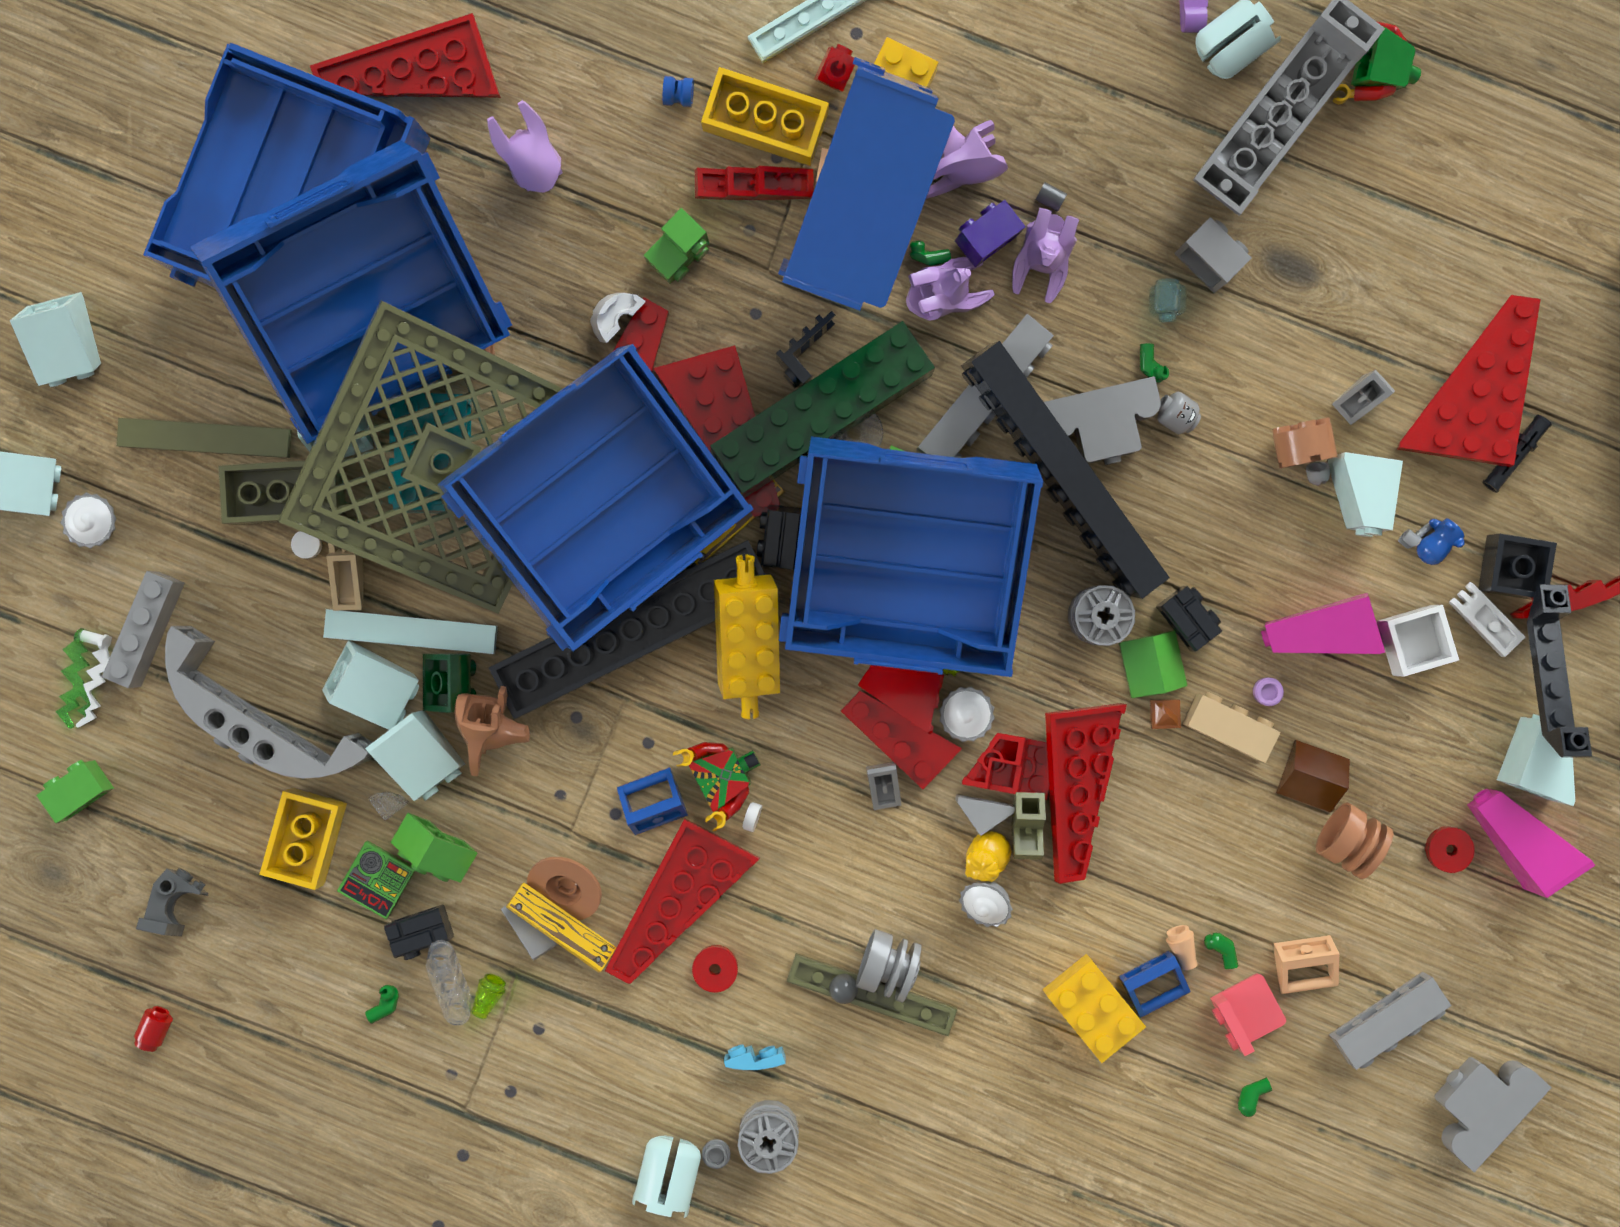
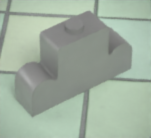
M1155 376L1044 402L1066 434L1069 436L1073 432L1075 433L1078 450L1086 462L1090 464L1104 460L1105 465L1121 462V456L1133 454L1141 449L1136 420L1149 419L1159 411L1161 406Z
M1469 1057L1459 1069L1452 1071L1448 1075L1446 1083L1435 1094L1436 1101L1458 1120L1457 1124L1453 1123L1445 1127L1442 1132V1142L1452 1154L1473 1172L1483 1164L1552 1088L1533 1070L1518 1061L1511 1060L1504 1063L1499 1070L1500 1077L1498 1078L1484 1064L1473 1057Z

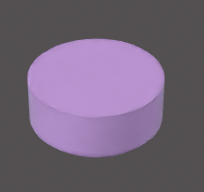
M1262 678L1253 687V696L1261 705L1274 706L1283 698V686L1274 678Z

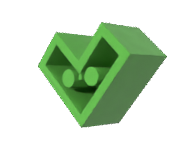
M682 208L661 228L663 236L643 255L646 262L669 284L674 280L677 282L682 280L689 272L687 267L694 260L700 261L709 251L707 246L710 243L707 232Z
M407 813L391 841L399 850L397 854L412 863L411 868L423 875H426L427 872L433 873L436 878L444 882H448L451 879L461 883L478 854L464 840L445 834L430 820Z

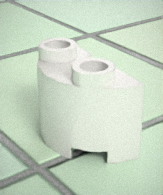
M614 293L601 299L593 310L590 320L593 332L598 340L607 343L621 329L618 325L619 317L622 314L633 316L646 301L637 295L628 293Z

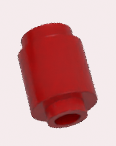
M154 1006L144 1011L134 1034L136 1039L134 1044L137 1048L147 1052H154L163 1044L173 1021L167 1009Z

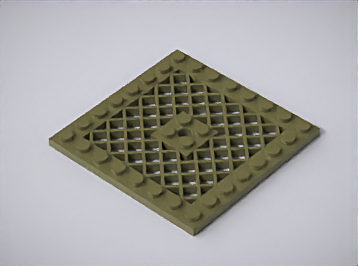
M380 300L278 521L499 614L513 582L502 570L504 567L493 553L490 557L488 549L484 547L480 540L467 547L464 546L460 535L471 531L468 525L457 528L453 517L455 513L448 509L447 503L441 497L444 493L437 484L480 452L481 447L472 442L485 438L488 446L493 444L491 435L504 430L506 432L525 418L527 413L523 402L538 408L563 388ZM397 342L407 346L394 351ZM415 351L434 360L419 364ZM409 352L414 367L399 372L394 357ZM390 361L394 374L381 378ZM442 363L461 373L447 378ZM437 365L442 380L427 385L422 370ZM417 372L422 387L407 392L402 377ZM470 377L488 386L474 390ZM464 378L468 393L454 397L449 383ZM397 380L402 394L386 399L381 385ZM444 385L449 400L434 405L429 390ZM377 388L381 401L369 405ZM497 390L514 398L501 403ZM491 391L495 405L481 410L477 396ZM424 393L429 407L414 412L409 398ZM471 398L476 412L461 417L457 403ZM404 400L409 414L394 419L389 405ZM517 404L521 418L508 422L503 409ZM451 405L456 419L441 424L437 410ZM384 407L389 421L373 426L368 412ZM498 411L502 425L488 430L484 416ZM432 413L436 426L425 421L421 430L417 417ZM364 415L368 429L355 433ZM478 418L483 432L468 436L464 423ZM412 420L416 434L401 439L397 425ZM459 425L463 438L445 430ZM391 427L396 441L381 446L376 432ZM371 434L376 448L361 454L356 439ZM416 441L408 457L404 445ZM351 443L356 456L343 460ZM399 447L404 461L389 466L384 452ZM441 453L447 454L449 458L447 467L436 469L433 465L435 456ZM379 454L384 468L368 473L364 459ZM359 462L363 476L348 481L343 467ZM403 468L401 476L410 481L396 485L391 472ZM339 470L343 483L330 487ZM386 474L391 488L376 493L371 479ZM366 481L371 495L355 500L351 487ZM419 485L437 493L423 497ZM414 486L418 500L404 505L399 491ZM346 489L351 503L335 508L330 494ZM394 494L399 507L383 512L379 499ZM325 497L330 509L321 506ZM441 498L445 512L430 516L426 504ZM374 501L378 515L363 520L359 506ZM421 506L426 519L411 524L406 511ZM354 509L358 521L340 513ZM401 513L406 526L391 532L386 518ZM448 518L452 531L438 536L433 523ZM382 521L386 533L368 525ZM429 525L433 538L418 543L413 530ZM409 532L413 545L396 537ZM455 537L460 549L445 555L441 542ZM436 544L440 556L428 552L424 548ZM482 548L486 561L472 566L468 553ZM463 556L466 567L449 560ZM485 568L483 575L477 572Z

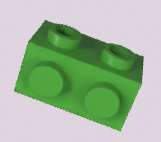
M79 760L67 768L68 774L62 778L57 776L47 781L43 785L45 789L36 795L56 824L68 821L114 789L95 760L88 762Z

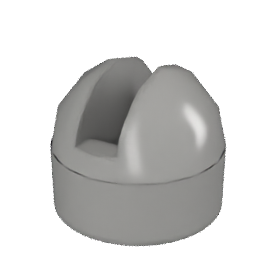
M1314 462L1307 465L1306 475L1308 481L1316 486L1321 485V483L1325 484L1330 477L1329 464L1326 462Z

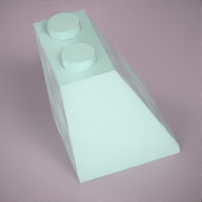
M82 292L27 306L10 320L38 386L49 383L50 387H54L67 382L66 378L76 376L77 379H84L95 374L94 370L101 364Z
M0 451V510L49 516L50 510L56 511L58 494L52 493L53 482L59 483L61 466L56 465V459Z
M1347 452L1338 454V457L1328 459L1330 474L1346 529L1356 530L1355 535L1364 537L1382 536V532L1393 530L1403 461Z
M348 640L322 691L329 704L390 730L403 720L406 713L404 708L408 700H412L416 696L419 689V684H417L419 680L413 673Z
M423 710L411 713L365 748L413 801L421 797L426 801L439 791L436 787L444 780L447 783L453 781L462 774L459 769L465 765L426 711Z
M1533 714L1532 718L1520 717L1497 781L1550 801L1574 806L1573 758L1560 757L1543 737L1539 715Z

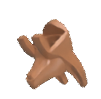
M505 686L500 687L498 698L465 693L458 694L454 712L458 730L468 746L469 767L472 776L479 775L481 756L486 754L487 750L498 749L515 743H525L530 740V730L527 725L517 723L503 715L507 703V689Z

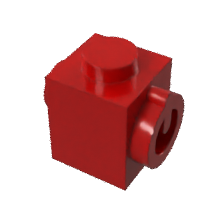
M837 44L836 48L828 47L814 79L839 92H843L855 66L853 64L854 57L851 56L853 51L840 44Z

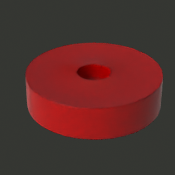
M1444 826L1430 834L1426 841L1425 852L1428 861L1435 868L1447 873H1457L1470 865L1474 857L1475 848L1471 837L1465 831L1451 826ZM1449 845L1453 846V852L1451 854H1447L1446 848Z
M710 945L703 948L696 955L692 966V974L698 986L714 993L728 989L734 983L738 973V962L735 955L728 948L721 945ZM717 964L721 970L718 973H713L710 970V966Z

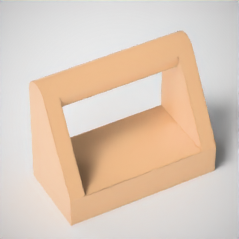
M1330 935L1274 943V956L1281 994L1339 986L1340 954ZM1325 964L1328 966L1329 976L1288 982V970Z

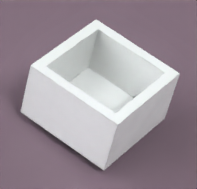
M1429 605L1376 621L1393 676L1405 677L1459 660L1443 605Z

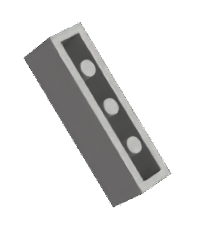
M146 571L102 678L126 688L142 686L185 582L161 572Z
M1421 972L1330 1033L1329 1036L1348 1064L1356 1070L1358 1068H1365L1374 1062V1058L1382 1052H1389L1395 1049L1398 1042L1406 1036L1410 1037L1420 1032L1421 1026L1430 1020L1434 1021L1441 1018L1446 1013L1445 1010L1452 1005L1433 977Z

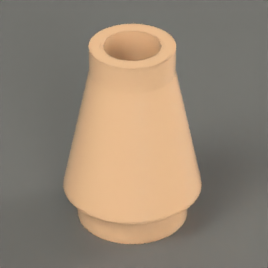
M1179 925L1169 929L1166 942L1180 963L1181 969L1191 970L1197 967L1193 931H1190L1187 925Z

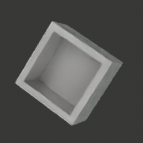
M1210 217L1174 254L1215 293L1228 283L1252 257L1248 255L1249 251L1242 242L1234 241L1227 234L1228 229L1219 220L1214 221Z

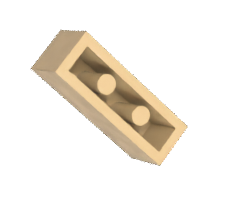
M1207 692L1205 696L1196 694L1182 725L1257 761L1267 762L1281 733L1273 729V722L1259 716L1256 721L1247 716L1248 710L1235 704L1229 708L1221 704L1223 700L1221 697Z

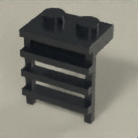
M833 311L824 318L820 314L815 317V326L811 330L805 326L802 329V338L799 341L792 338L789 341V349L785 353L781 350L776 352L777 362L785 370L783 372L785 374L784 377L793 388L801 387L812 380L811 374L797 358L835 325L832 321L836 316Z

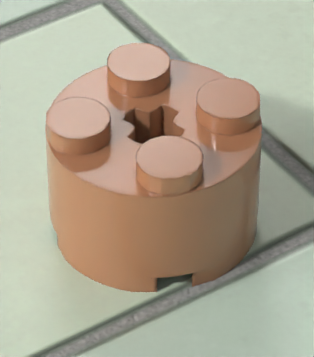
M1330 418L1310 420L1292 426L1272 429L1279 469L1338 457Z

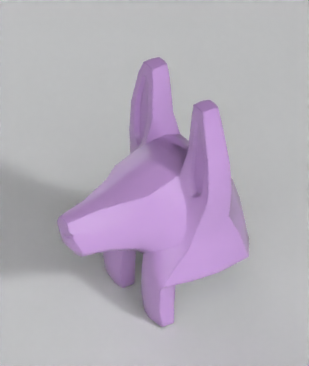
M522 100L518 102V107L526 122L527 129H519L511 138H508L492 116L487 119L490 139L496 152L508 164L514 182L527 191L544 193L553 188L558 176L563 173L561 170V157L549 142L546 126L540 116Z
M992 120L974 127L966 137L953 126L933 179L940 176L943 177L930 186L926 199L947 193L961 185L993 180L1007 170L1008 166L1004 157L992 155L988 147L995 144L993 134L985 136L995 129Z
M1039 208L1036 220L1029 223L1026 227L1024 245L1015 259L1012 270L1013 293H1020L1030 269L1049 274V283L1045 302L1051 303L1060 292L1066 280L1069 256L1077 241L1075 232L1079 219L1067 216L1064 221L1060 216L1051 214L1052 211Z
M967 257L951 259L941 266L925 267L916 273L910 274L908 277L911 286L906 303L911 312L931 321L952 312H968L989 301L994 296L993 290L969 293L970 270L975 269V267Z

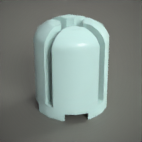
M1239 0L1199 31L1196 36V49L1202 62H1204L1226 46L1210 60L1207 68L1212 74L1222 79H1228L1279 43L1281 36L1275 39L1270 27L1274 20L1260 2L1254 5L1250 0Z
M664 1135L652 1138L646 1145L632 1204L635 1205L637 1200L647 1205V1212L671 1217L673 1211L685 1212V1218L689 1213L690 1201L700 1164V1151L691 1142L680 1139L671 1180L669 1181L667 1193L664 1195L661 1194L673 1137Z

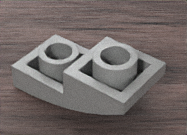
M506 906L501 908L502 913L533 961L558 945L555 941L510 911Z

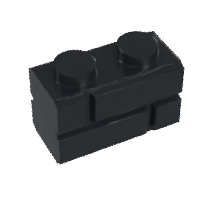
M770 504L768 505L767 512L761 513L760 529H765L764 540H758L757 556L762 557V566L795 569L802 508Z
M1182 586L1159 603L1156 608L1173 630H1175L1189 651L1196 652L1222 632L1218 626L1221 620L1211 609L1207 611L1201 604L1204 599L1195 587L1190 589L1188 586Z
M443 904L384 925L393 957L403 956L404 960L421 955L420 950L428 947L431 948V951L447 947V941L454 937Z

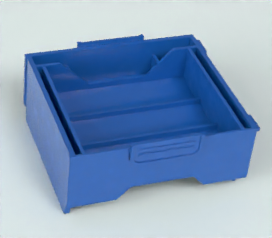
M227 44L205 99L204 122L177 190L164 201L143 255L171 270L170 277L193 287H195L197 281L214 287L190 246L247 217L266 213L339 176L348 166L400 140L420 151L422 155L425 153L431 138L415 118L405 116L399 109L236 44Z
M855 57L853 64L857 65L858 68L790 260L783 259L778 274L784 276L783 283L860 311L863 302L879 308L887 304L955 119L953 115L935 108L939 98L932 94L933 91L930 88L885 72V68Z
M401 140L348 166L339 176L266 213L247 217L190 246L284 408L290 415V420L307 444L316 440L380 300L483 350L510 336L507 328L512 326V323L500 301L497 303L493 301L435 184V180L440 177L428 152L421 155L420 151ZM397 342L394 351L407 346ZM415 351L419 364L434 360ZM409 352L394 357L399 372L414 367ZM390 361L381 378L394 374ZM442 363L446 375L452 374L453 372L450 367ZM437 365L422 370L427 385L441 378ZM417 372L402 377L407 392L422 387ZM397 380L381 385L386 399L402 394ZM377 388L369 405L381 401ZM384 407L379 408V409H376V410H373V411H370V412H371L373 415H376V414H378L377 412H379L380 410L384 409Z
M633 344L614 350L498 438L499 440L482 450L437 484L444 493L441 497L447 503L448 509L453 511L458 518L464 516L465 523L484 547L490 550L504 567L502 570L545 623L547 635L557 643L562 651L567 647L572 651L576 650L626 609L629 608L631 611L637 609L636 607L663 585L696 559L703 557V554L700 552L753 510L751 504L746 502L642 360Z
M811 436L808 456H800L797 483L805 485L789 614L782 613L779 641L786 642L785 650L854 658V664L857 665L860 663L938 673V675L943 674V669L1012 677V665L1040 490L1043 487V479L1037 464L983 457L955 458L883 449L869 443Z

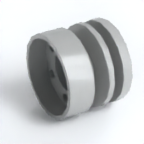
M1092 586L1081 590L1072 599L1068 608V622L1072 632L1081 641L1090 645L1111 646L1121 642L1130 634L1135 623V609L1131 599L1124 591L1113 586ZM1106 608L1105 613L1110 615L1109 620H1103L1101 623L1102 619L1097 617V613Z
M874 929L860 964L856 987L874 993L879 987L880 982H884V996L889 998L894 988L897 987L895 1000L903 1003L916 981L920 968L922 946L914 942L907 954L908 940L903 938L897 949H892L893 935Z
M764 1100L755 1103L746 1110L740 1123L738 1149L741 1158L748 1167L759 1173L772 1174L782 1171L792 1163L798 1150L799 1126L796 1116L791 1109L779 1101ZM767 1136L769 1140L773 1139V1144L770 1145L767 1141L763 1142V1138Z

